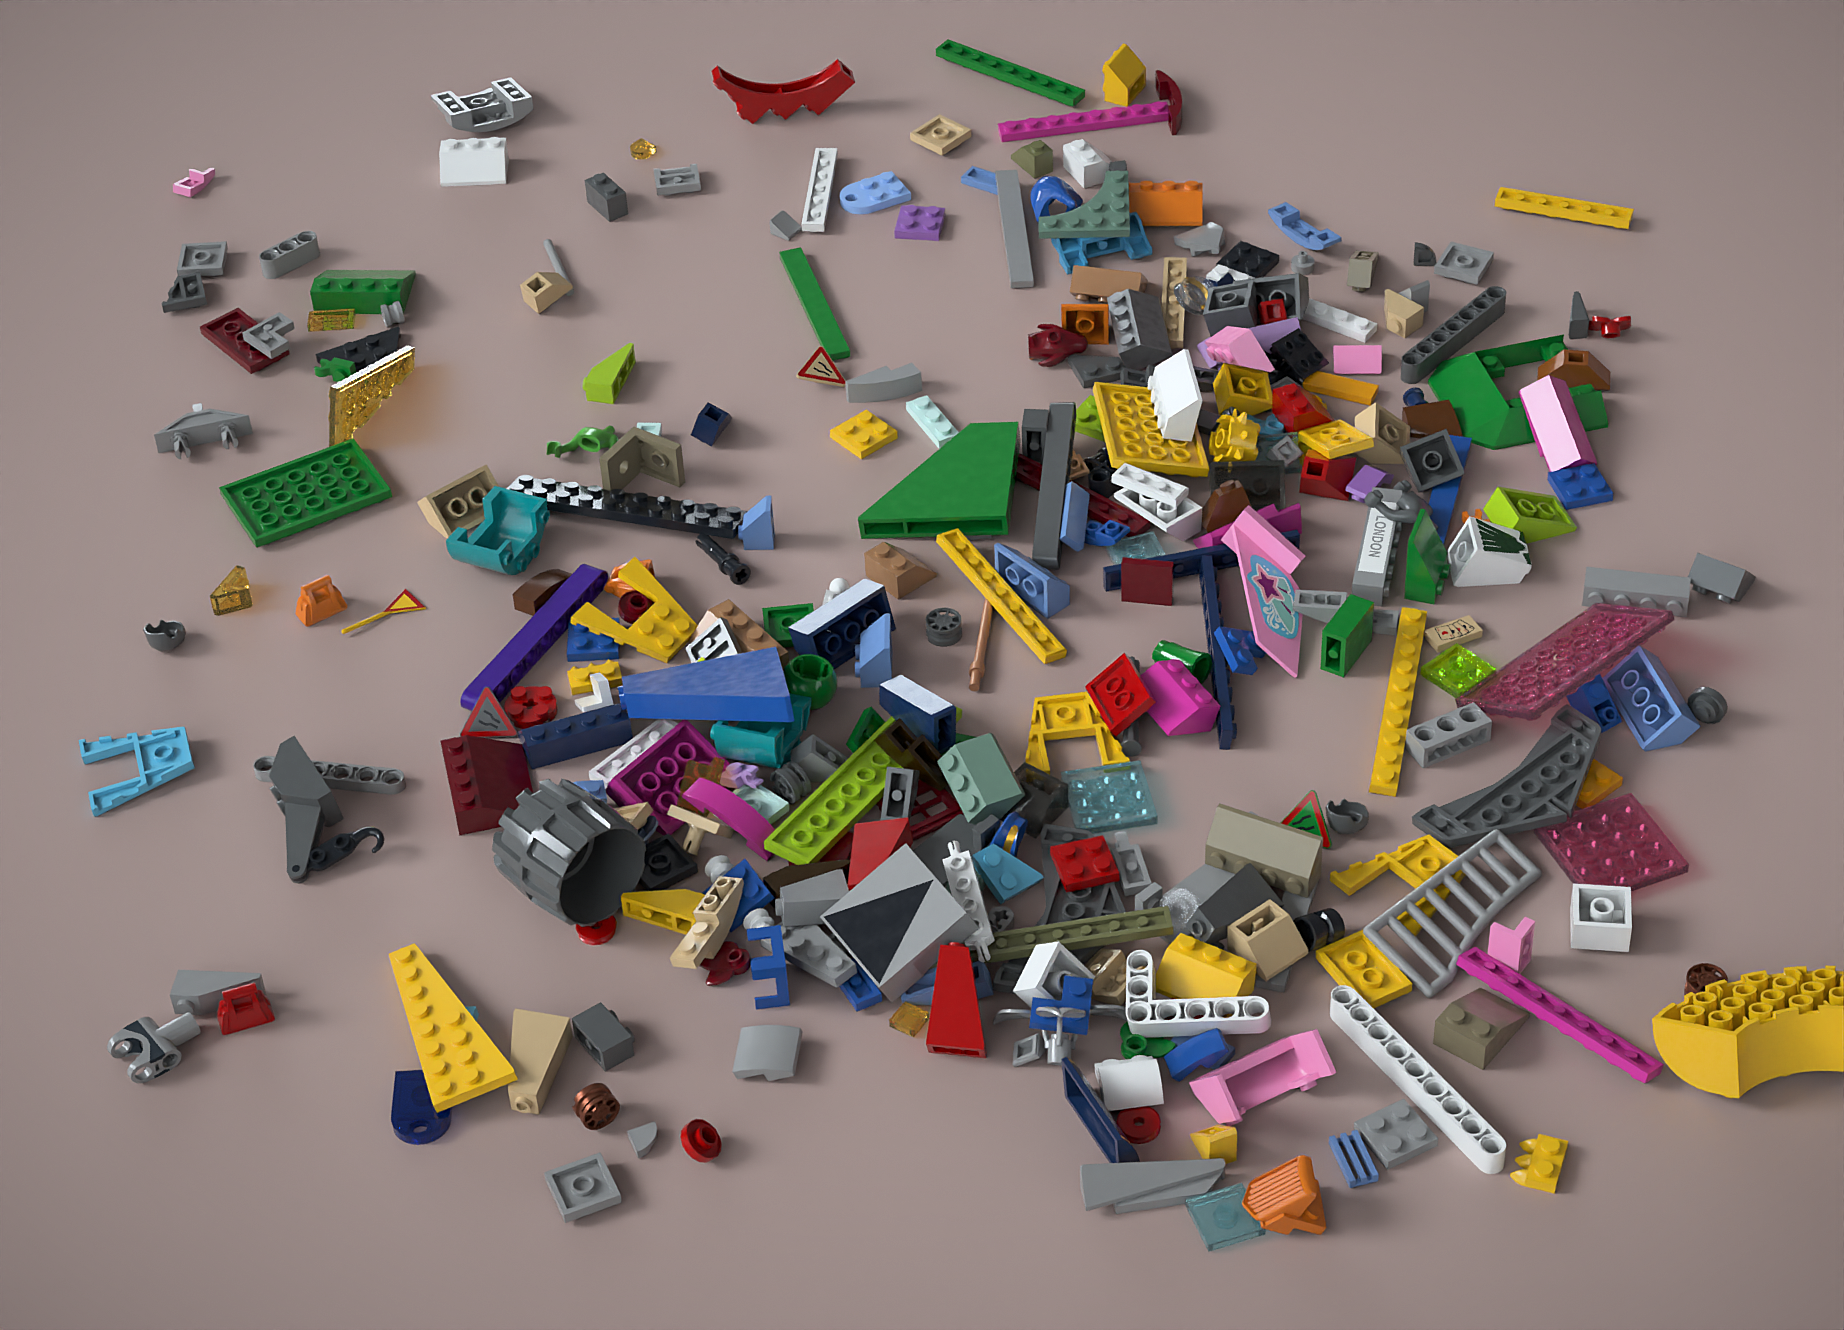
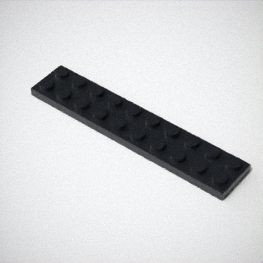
M531 475L519 476L507 488L547 499V510L697 534L703 533L734 539L738 534V526L743 525V516L748 512L741 510L739 507H718L714 503L699 504L688 499L679 501L673 500L668 496L653 497L643 492L633 494L627 493L622 489L608 491L597 485L581 486L576 482L562 483L556 482L555 479L551 478L542 480L533 478Z

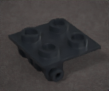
M1300 328L1272 343V347L1269 349L1272 352L1270 355L1277 359L1278 363L1282 362L1280 364L1281 367L1288 364L1284 371L1288 372L1291 370L1288 375L1300 385L1303 384L1307 377L1329 364L1323 354Z

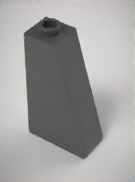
M1249 863L1203 902L1194 912L1186 926L1197 940L1211 944L1226 939L1230 924L1269 899L1281 908L1284 904L1254 866Z

